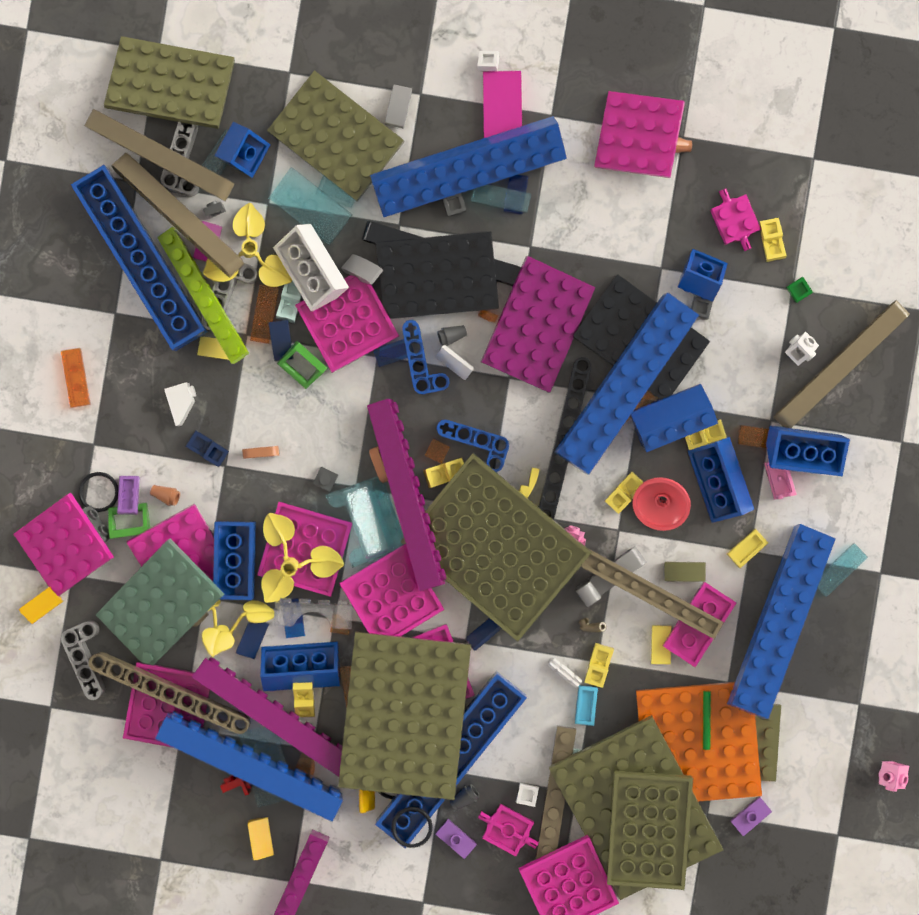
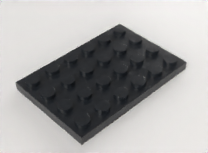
M492 231L376 242L378 266L383 269V272L380 274L383 307L390 319L499 309Z
M617 274L573 337L614 366L657 302ZM690 328L647 391L659 400L672 395L710 341L693 328Z

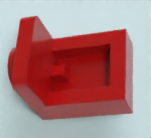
M233 775L224 778V782L220 785L223 793L241 786L245 796L250 794V788H252V784Z

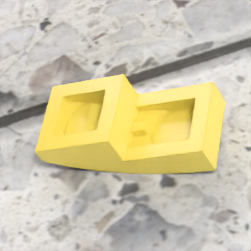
M779 218L760 221L766 261L785 259L786 252Z
M200 336L197 355L229 360L216 338Z
M721 419L717 420L718 424L686 436L685 439L689 450L727 438Z
M459 458L423 470L428 487L432 488L449 482L463 466V459Z
M531 467L528 486L520 485L519 491L527 498L536 484L540 469Z
M631 471L606 498L605 502L619 514L632 501L635 491L643 481Z
M595 643L584 683L603 688L614 648Z
M312 682L293 683L295 713L300 717H315Z

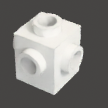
M805 332L801 336L797 334L789 341L791 345L785 353L799 366L805 360L808 362L816 355L814 351L819 345L813 337Z

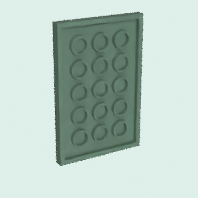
M170 538L101 608L96 616L141 663L155 665L224 593Z

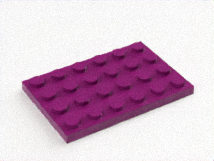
M526 256L481 359V363L550 393L595 287L532 257Z

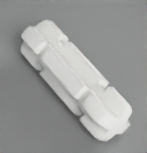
M556 658L551 659L548 664L551 669L556 670V673L567 682L570 681V684L575 688L581 684V678L577 675L575 676L571 670L560 664V661Z

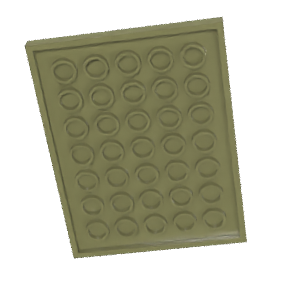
M474 453L471 454L425 511L430 517L429 528L435 535L436 542L434 546L440 553L441 561L439 563L441 569L445 571L446 581L517 642L592 553ZM404 538L401 540L403 545L406 544Z
M355 632L338 787L450 800L455 799L471 644Z
M652 715L549 766L552 776L585 836H589L606 875L608 871L614 771L684 775ZM693 791L686 868L723 851V847ZM612 885L620 900L647 888Z

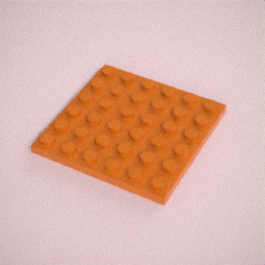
M735 682L636 690L638 721L651 715L653 716L683 774L693 776L692 791L698 801L762 796L755 716L727 704ZM703 691H711L710 750L703 749Z

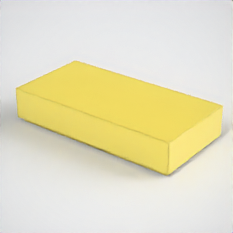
M754 529L733 547L727 555L738 568H741L763 549L768 542L757 529Z
M652 625L651 664H671V651L662 645L671 633L672 626Z

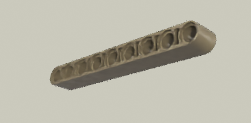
M95 109L91 111L84 125L90 130L223 201L227 200L235 185L222 176Z
M124 153L111 165L113 170L225 275L231 277L244 265L242 259L128 153Z
M897 300L891 303L785 404L773 418L782 427L792 428L892 333L910 313Z
M98 652L89 659V667L93 671L231 732L243 734L250 727L251 721L246 714L107 653ZM96 657L102 658L103 666H98L95 663ZM114 665L120 666V674L114 673ZM131 673L138 674V682L132 681ZM150 680L157 684L155 690L149 688L148 682ZM167 688H171L174 691V697L166 695ZM184 696H189L192 699V705L184 703ZM202 704H207L210 707L209 713H204L201 710ZM219 712H225L228 715V720H221ZM239 719L243 720L246 724L245 728H239L236 725V721Z

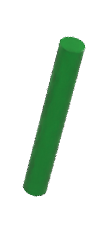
M703 691L704 750L711 749V691Z

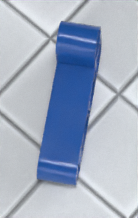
M414 320L406 321L403 324L402 330L414 390L419 394L445 390L449 386L447 375L443 373L428 374L419 324ZM409 324L417 328L414 330V337L419 336V339L407 341V338H411L410 332L406 331ZM418 343L420 351L412 353L409 350L410 344ZM417 361L422 362L424 365V369L421 372L413 370V364ZM437 377H444L446 379L444 387L436 386L435 380ZM424 380L427 382L428 387L425 391L417 389L416 384L418 381Z
M442 420L438 423L437 432L440 436L488 450L489 454L486 464L490 466V460L497 458L500 461V466L493 470L498 472L503 468L509 449V442L505 437L450 420ZM445 423H448V427L454 429V425L458 426L455 431V437H451L453 432L447 431L446 434H443L440 426H444ZM460 429H467L469 431L467 439L459 438L458 432ZM484 434L487 436L488 440L485 445L477 443L478 435ZM497 440H503L506 443L504 450L499 451L495 448Z

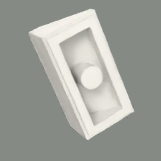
M443 345L436 355L440 362L463 380H466L474 370V367L447 346Z

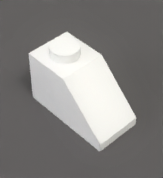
M187 382L164 389L175 426L183 425L195 402L196 392L194 386H190V383Z

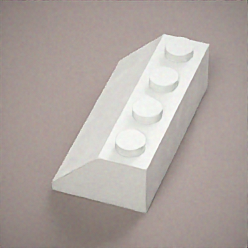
M311 224L296 225L273 247L310 311H314L337 299L349 288Z

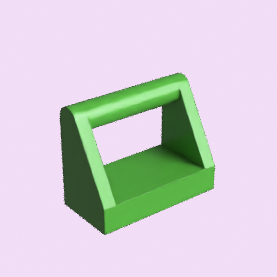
M298 341L277 362L284 371L305 389L327 369L321 361ZM296 351L317 368L308 380L286 362Z
M147 503L138 504V511H143V526L116 530L114 517L117 514V507L108 508L109 538L139 535L151 528Z

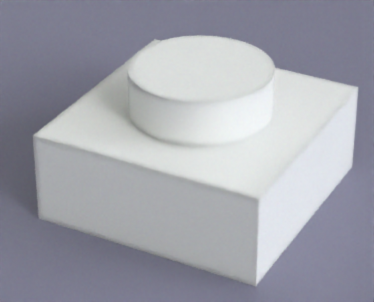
M479 51L478 71H497L499 51Z
M520 783L516 803L535 807L539 787Z

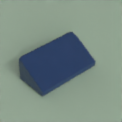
M488 618L469 634L466 640L471 644L472 649L476 651L502 628Z
M248 622L236 653L255 659L269 623Z

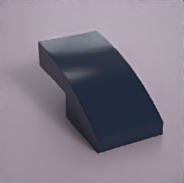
M288 320L269 322L274 361H279L292 347ZM292 355L287 360L294 359V356Z
M197 430L194 431L185 445L217 467H220L229 452Z

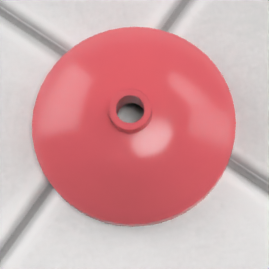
M652 478L643 482L635 491L633 510L637 518L644 525L660 531L675 529L686 521L690 513L691 502L688 493L680 484L671 479Z

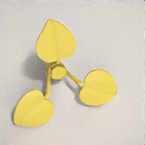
M252 203L246 204L237 212L233 220V231L239 237L246 236L238 256L246 258L255 256L258 259L259 263L263 265L259 269V278L266 286L278 287L291 283L292 279L277 255H269L265 262L259 256L257 243L250 237L255 238L262 234L265 228V221ZM207 259L203 274L213 281L227 282L232 280L238 274V271L231 277H228L214 263Z
M273 513L267 514L263 524L264 537L272 546H278L283 543L284 562L281 566V571L278 569L269 570L262 578L261 586L266 603L276 602L287 597L294 588V580L291 576L296 573L298 568L308 563H311L310 568L313 574L321 578L330 577L344 566L342 557L328 546L313 548L311 551L312 559L302 563H298L295 558L288 557L286 541L294 536V524L285 516Z
M219 599L208 610L213 612L214 627L203 631V644L210 656L214 657L233 646V631L243 617L246 616L247 620L252 623H263L273 619L276 613L271 607L261 601L253 600L246 602L243 605L244 612L229 630L225 625L217 626L215 607L220 605L221 601Z

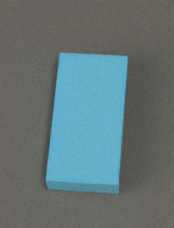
M578 686L575 724L594 726L598 687Z

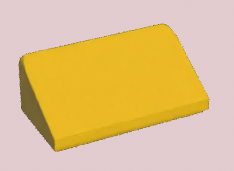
M48 587L18 610L31 624H34L61 604L63 600L60 596L56 595L51 587Z
M359 790V812L365 813L374 810L375 791Z
M268 817L249 820L248 830L253 860L273 856L274 852Z

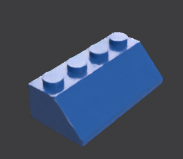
M701 384L633 410L630 415L641 446L646 452L718 424L713 407Z
M770 426L766 442L769 466L775 469L843 477L850 439L840 434Z
M730 437L687 451L712 523L741 516L754 510Z
M221 521L214 524L213 583L224 593L220 599L253 600L255 598L256 522Z
M338 642L262 647L260 678L263 691L292 690L293 683L312 682L313 688L340 686Z

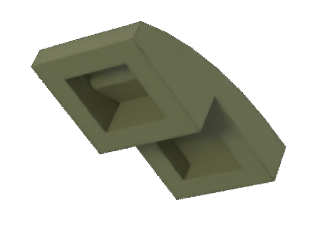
M666 561L664 581L705 582L706 562Z

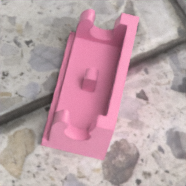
M765 462L764 466L774 500L796 495L790 470L770 468L769 462Z

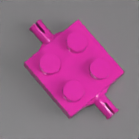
M725 188L719 191L723 203L712 208L710 212L724 244L740 241L744 251L752 248L747 238L761 230L747 195L730 199Z
M501 803L492 816L482 811L480 812L478 819L487 823V829L482 839L514 856H517L520 848L525 844L534 849L538 846L539 842L529 837L530 830L534 824L533 820Z

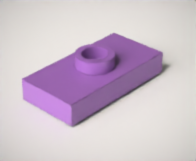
M119 476L118 515H138L139 476Z
M758 796L730 821L744 836L772 811L761 797Z
M449 819L435 833L464 859L477 845L473 839Z

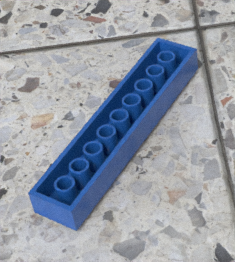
M554 116L371 174L370 177L383 217H387L565 160L567 156L559 124Z
M102 165L71 184L173 351H178L207 333L208 330L203 326L201 318L110 170L105 165Z
M670 293L663 294L554 452L584 474L589 475L694 324L699 314Z
M802 524L794 526L727 702L728 705L761 719H769L836 538Z
M497 671L464 710L456 786L527 699L525 693ZM397 794L376 819L375 825L395 840L392 834V821L400 810L407 807H417L424 810L431 818L445 799ZM405 812L396 822V833L402 841L410 844L428 821L419 812Z
M168 712L155 739L333 822L343 801L342 793L338 787L334 785L328 787L322 784L323 781L317 777L311 779L305 776L306 773L296 768L294 771L288 768L289 765L283 761L278 760V762H275L266 753L261 752L258 754L249 745L243 744L241 746L237 744L236 740L232 737L226 736L224 738L218 735L219 732L215 729H205L196 720L191 719L188 721L184 719V715L179 712Z

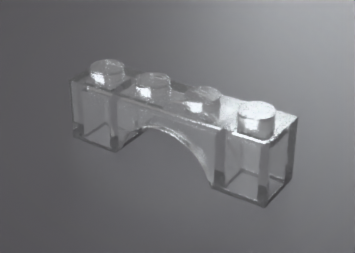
M280 598V601L275 602L274 626H294L301 615L308 612H317L329 620L332 628L352 629L353 606L349 604V601L338 600V604H335L325 599H319L318 603L311 602V599H299V602H292L291 598Z

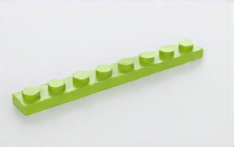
M174 227L169 228L158 236L157 239L229 361L235 364L250 353Z

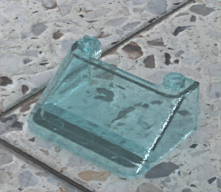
M378 477L326 494L328 503L331 506L338 508L346 505L361 547L354 549L350 553L349 560L352 568L387 555L403 545L401 543V540L404 538L389 493L385 483H381Z

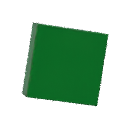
M804 277L799 278L786 287L795 303L813 293Z

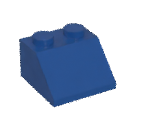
M233 122L215 156L253 178L271 144L250 129Z
M692 249L681 274L678 288L713 302L722 286L728 263Z

